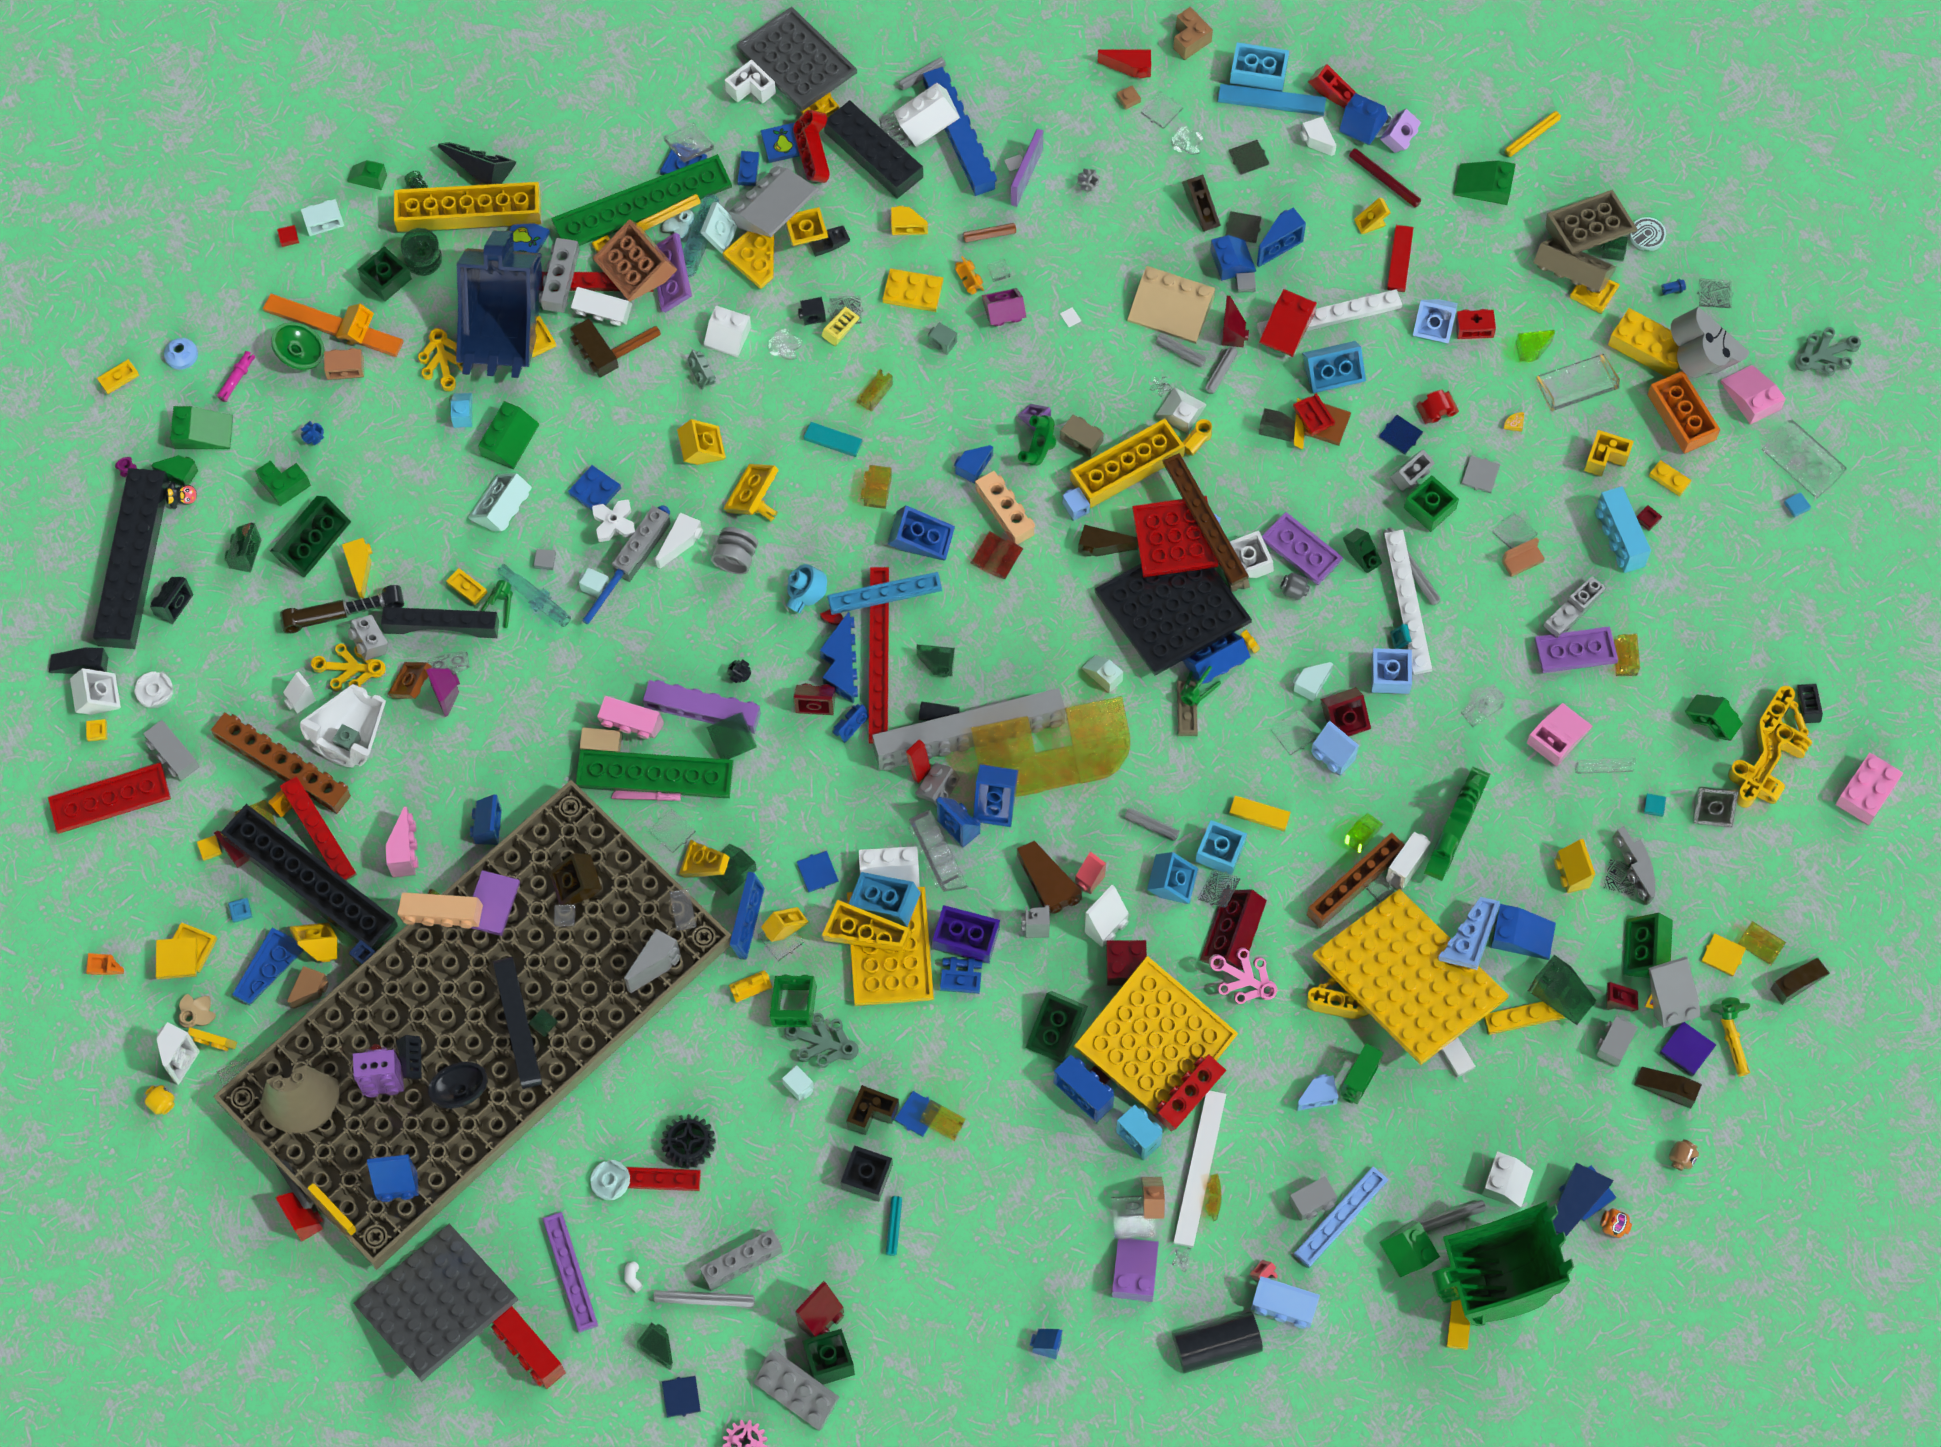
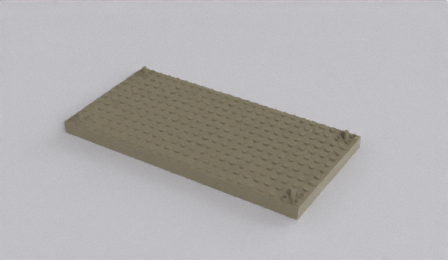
M572 780L441 894L473 897L482 870L520 880V885L502 936L456 925L444 927L441 924H434L433 926H426L422 923L407 924L213 1096L224 1111L298 1185L323 1215L376 1270L730 947L732 935ZM573 853L591 854L602 890L590 899L560 907L549 872ZM658 929L676 939L680 951L679 955H681L678 963L675 966L672 965L667 972L630 993L624 978L655 930ZM513 957L542 1079V1085L522 1089L493 965V961ZM405 1035L420 1036L422 1078L409 1079L403 1076L404 1091L396 1095H387L386 1093L378 1094L376 1097L363 1095L354 1078L353 1054L365 1053V1050L370 1048L387 1047V1050L395 1051L400 1061L396 1040ZM460 1062L477 1063L485 1069L488 1083L484 1092L474 1102L464 1107L448 1109L439 1107L431 1101L428 1094L429 1084L442 1069ZM304 1065L336 1078L339 1084L338 1104L335 1106L331 1117L320 1127L312 1131L298 1134L287 1133L273 1127L260 1110L267 1079L278 1075L288 1078L291 1076L292 1070ZM275 1154H278L282 1161L286 1159L289 1162L294 1172L296 1173L295 1176L275 1156ZM409 1155L418 1174L419 1196H413L412 1199L408 1200L393 1198L390 1202L378 1200L374 1194L367 1159ZM312 1183L355 1226L356 1232L350 1236L309 1192L308 1187Z

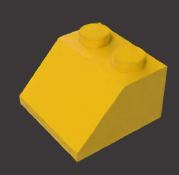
M820 207L796 212L786 222L788 236L793 246L828 238Z
M690 419L677 429L684 462L701 465L726 458L719 426Z
M1579 839L1559 850L1554 859L1555 868L1561 874V885L1563 888H1566L1567 893L1590 888L1595 877V871L1584 839Z

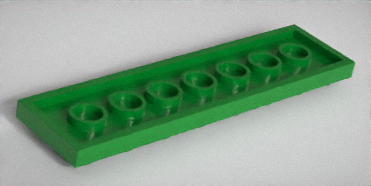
M580 749L576 785L579 788L680 793L681 795L730 798L734 761L729 759Z

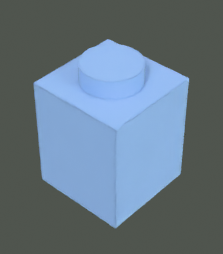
M1079 487L1069 489L1064 493L1062 504L1073 521L1090 513V504Z

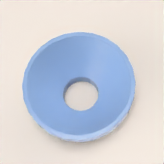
M176 338L166 345L164 358L170 367L179 370L186 369L196 362L198 350L191 340ZM178 345L184 346L183 351L180 353L174 352V348Z

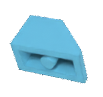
M472 393L453 394L451 399V420L454 428L472 427Z

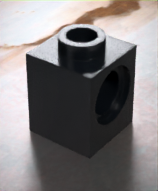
M822 297L800 301L801 308H798L799 318L803 319L804 325L826 322Z

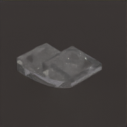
M466 651L452 652L427 660V663L432 668L450 669L453 675L470 668Z

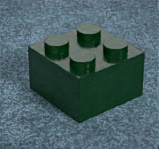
M385 246L357 269L361 281L385 302L412 280L409 268Z

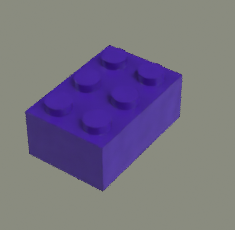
M943 905L932 940L933 949L966 958H974L977 961L990 964L1000 930V920Z

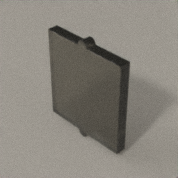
M1258 140L1229 149L1233 164L1236 165L1240 175L1269 165L1265 150L1261 148Z
M1230 211L1229 221L1226 223L1227 231L1225 236L1230 235L1244 239L1245 242L1256 243L1258 232L1261 231V228H1259L1261 216Z

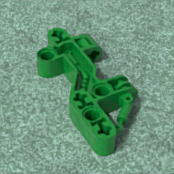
M1475 767L1471 768L1424 874L1443 881L1461 838L1486 787L1490 773Z

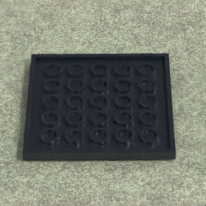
M1139 564L1095 588L1096 595L1154 676L1252 623L1249 614L1215 568L1143 577L1142 566Z

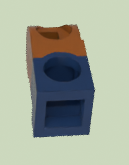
M360 940L349 952V955L353 958L354 964L360 967L376 952Z

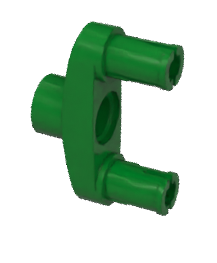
M1033 415L1030 417L1029 423L1031 426L1036 427L1029 452H1019V461L1038 466L1043 462L1048 450L1055 447L1056 437L1053 435L1055 422L1051 416Z

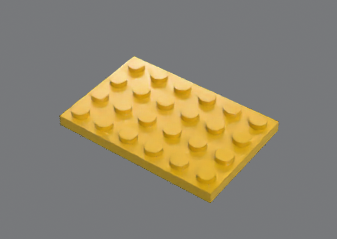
M917 887L921 894L907 927L910 928L912 935L904 952L850 944L855 1006L934 1000L925 887ZM847 892L848 904L853 892Z

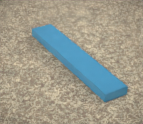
M1220 84L1218 102L1324 116L1326 97Z
M938 572L830 594L827 595L832 615L942 591Z

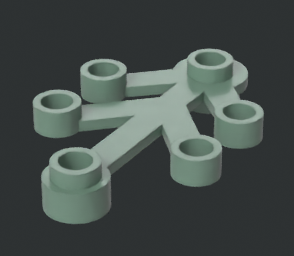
M1827 327L1823 332V340L1818 353L1811 355L1813 347L1818 343L1819 337L1814 333L1809 334L1806 340V349L1804 353L1796 357L1795 364L1801 371H1807L1812 368L1832 376L1836 371L1835 365L1847 370L1850 369L1853 363L1850 357L1842 359L1833 355L1845 350L1849 352L1858 351L1861 340L1857 336H1850L1846 342L1828 348L1830 340L1835 335V330ZM1823 360L1829 363L1827 365H1823L1816 361Z
M814 1013L812 1022L817 1026L821 1036L802 1031L799 1027L785 1028V1037L789 1041L803 1039L818 1044L810 1049L803 1048L798 1052L799 1060L802 1062H807L811 1057L828 1049L836 1050V1052L828 1056H818L817 1064L820 1068H826L830 1063L841 1058L852 1060L858 1055V1045L854 1041L847 1039L840 1019H833L830 1023L831 1029L836 1032L840 1043L832 1040L821 1013ZM816 1017H820L821 1021L816 1022L814 1021V1019ZM839 1023L840 1027L834 1028L833 1024ZM793 1028L796 1030V1032L794 1034L789 1033V1030ZM851 1047L852 1051L846 1052L845 1048ZM807 1053L808 1056L806 1058H802L801 1054ZM821 1059L827 1060L825 1064H821L819 1061Z

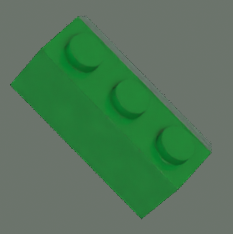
M504 401L478 445L481 456L514 470L539 427V423L520 407Z
M1661 913L1626 919L1624 975L1650 978L1649 968L1671 961L1672 919Z

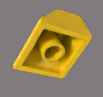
M329 923L290 926V932L297 944L317 961L330 962L332 959H337V936Z

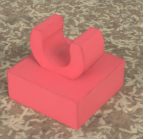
M1262 1260L1249 1274L1256 1281L1260 1280V1276L1265 1278L1269 1276L1272 1278L1278 1277L1276 1272H1274L1276 1266L1266 1260Z

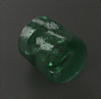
M419 171L409 172L404 178L407 186H410L409 189L428 188L426 182L422 180L423 177Z

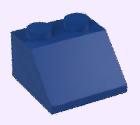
M1355 93L1345 107L1339 131L1370 145L1389 118L1385 106Z
M1230 235L1211 239L1210 252L1221 281L1236 277V273L1256 272L1244 239Z
M495 794L476 801V808L472 809L474 826L470 827V837H473L475 844H499L502 808L498 796Z

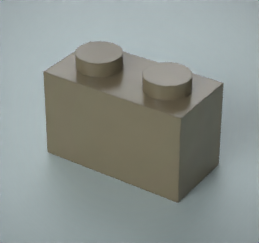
M1072 415L1060 430V439L1090 458L1103 443L1104 433L1096 426H1091L1082 417Z

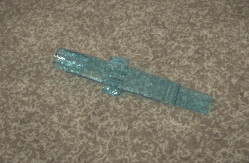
M505 564L498 568L499 574L515 590L529 600L530 608L535 612L541 610L561 627H565L570 622L571 616L551 600L552 597L546 589L543 588L540 591Z

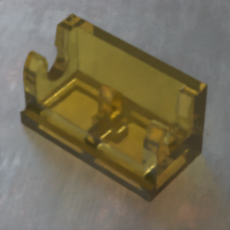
M879 369L873 381L858 396L857 403L872 412L892 387V375L887 373L884 376L882 370Z
M1637 634L1618 635V639H1614L1618 662L1615 663L1616 676H1637L1640 670Z
M1752 921L1738 944L1772 966L1786 942Z
M930 1099L920 1122L955 1141L966 1119Z

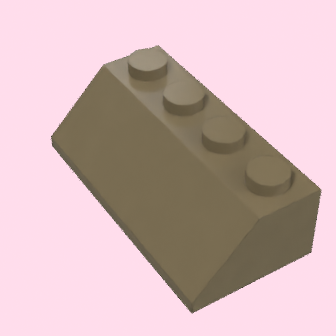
M1552 238L1540 244L1533 262L1538 265L1539 269L1553 271L1555 276L1569 278L1571 283L1585 285L1592 292L1603 290L1617 267L1582 251L1571 255Z

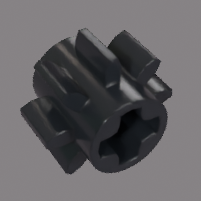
M743 659L741 661L734 660L727 670L730 675L729 679L735 683L747 681L751 675L750 667H748L750 664Z

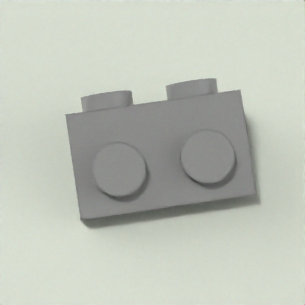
M934 763L915 794L919 798L932 801L937 807L936 799L939 797L948 798L960 777L952 767Z

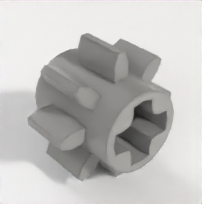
M1084 168L1083 172L1078 174L1077 183L1081 185V190L1093 191L1094 187L1099 186L1100 176L1095 174L1096 170Z

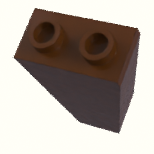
M1035 841L1017 848V857L1042 907L1049 905V914H1056L1062 908L1068 905H1077L1082 900L1081 889Z

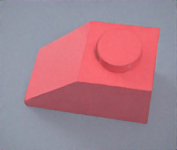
M1092 852L1088 854L1075 878V883L1081 891H1087L1091 894L1105 878L1106 863Z

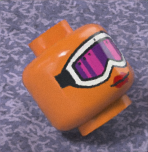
M1614 1208L1605 1211L1600 1220L1603 1232L1616 1238H1621L1624 1234L1628 1235L1632 1227L1629 1215Z

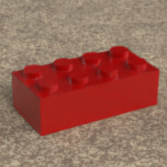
M513 1306L492 1322L491 1329L494 1331L493 1333L500 1341L505 1340L504 1344L513 1356L518 1355L517 1359L526 1372L531 1370L530 1374L539 1387L543 1385L548 1389L566 1374L561 1362Z

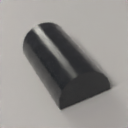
M1251 1311L1172 1333L1184 1374L1263 1351L1259 1328Z

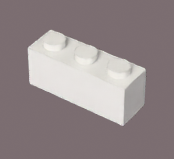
M577 287L571 308L576 311L575 314L586 317V314H589L595 320L603 321L607 319L610 320V324L620 326L621 324L627 325L632 303Z

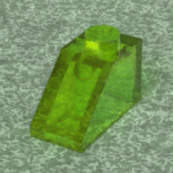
M1555 330L1519 333L1516 339L1519 361L1533 362L1538 360L1553 342Z
M1369 813L1365 814L1349 830L1345 843L1361 853L1381 829L1383 823Z

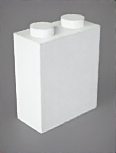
M1416 832L1411 835L1390 865L1385 882L1403 891L1427 856L1431 842L1425 835Z

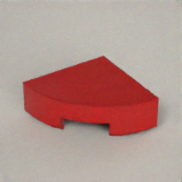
M830 609L820 613L821 619L826 623L838 626L843 620L841 613L831 615Z

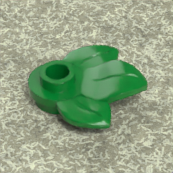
M1729 997L1723 999L1721 1004L1711 1005L1710 1010L1722 1015L1724 1020H1732L1738 1017L1740 1011L1748 1010L1750 1003H1740L1738 998Z

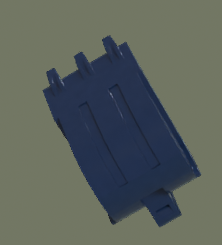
M494 230L485 243L484 249L467 248L456 263L458 289L456 362L463 363L462 374L469 375L473 364H488L487 376H494L498 365L512 366L511 377L519 378L522 367L530 366L536 342V319L539 316L541 306L539 294L542 291V254L514 251L512 231Z

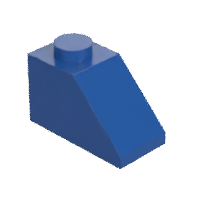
M988 445L964 451L962 456H958L954 463L955 474L975 484V481L978 480L993 457V446Z
M1038 1329L1037 1335L1033 1334L1030 1346H1033V1353L1057 1359L1063 1330Z

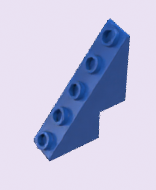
M848 612L820 649V658L831 664L822 677L823 684L835 687V693L854 703V697H858V687L854 686V680H857V668L853 669V663H856V651H852V645H855V634H851V628H855L854 617H850Z

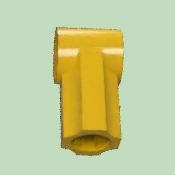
M1199 420L1193 431L1183 441L1187 455L1194 456L1200 447L1211 439L1212 424L1209 420ZM1201 429H1206V430H1208V431H1207V432H1201L1200 430H1201Z

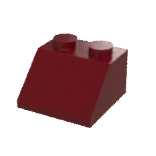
M808 683L796 685L794 693L795 712L798 714L834 715L835 687L827 684L812 686Z
M1356 687L1320 699L1327 723L1331 721L1348 737L1371 729L1364 695Z

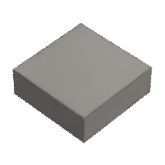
M1255 272L1236 273L1238 292L1256 291Z
M537 549L534 568L553 570L556 556L555 550Z

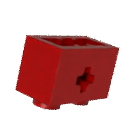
M1465 309L1457 311L1455 319L1457 339L1494 338L1496 331L1494 310L1480 309L1470 311Z

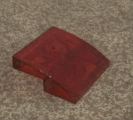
M989 531L970 563L994 576L1006 579L1023 548L1011 540L1007 539L1005 541Z

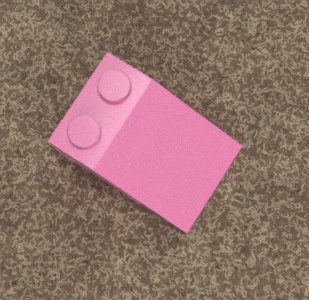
M1753 365L1720 381L1750 425L1781 410L1786 400L1777 385Z

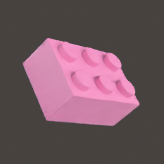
M1869 752L1835 805L1870 825L1900 780L1903 772Z

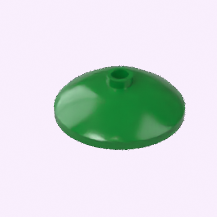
M297 322L283 323L274 330L271 336V347L275 355L284 364L294 369L309 370L315 368L324 357L325 348L321 338L313 329Z

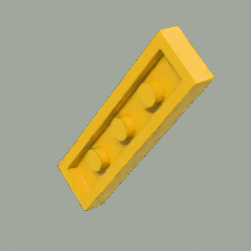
M1560 997L1492 1012L1483 1018L1488 1035L1564 1019L1566 1013Z

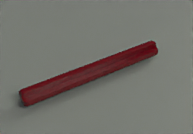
M1356 148L1350 152V158L1415 208L1420 205L1421 198Z

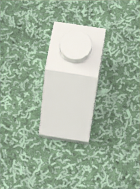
M1323 117L1302 124L1300 136L1309 148L1331 156L1335 155L1336 143Z
M297 672L283 693L286 698L284 700L286 706L290 710L293 708L298 714L314 703L316 699L310 685Z

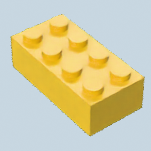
M1628 308L1611 334L1608 346L1665 377L1676 374L1681 368L1677 359L1679 346L1674 341L1671 330Z

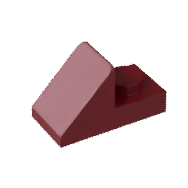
M1612 982L1607 983V1010L1617 1007L1632 1012L1638 1010L1637 990Z

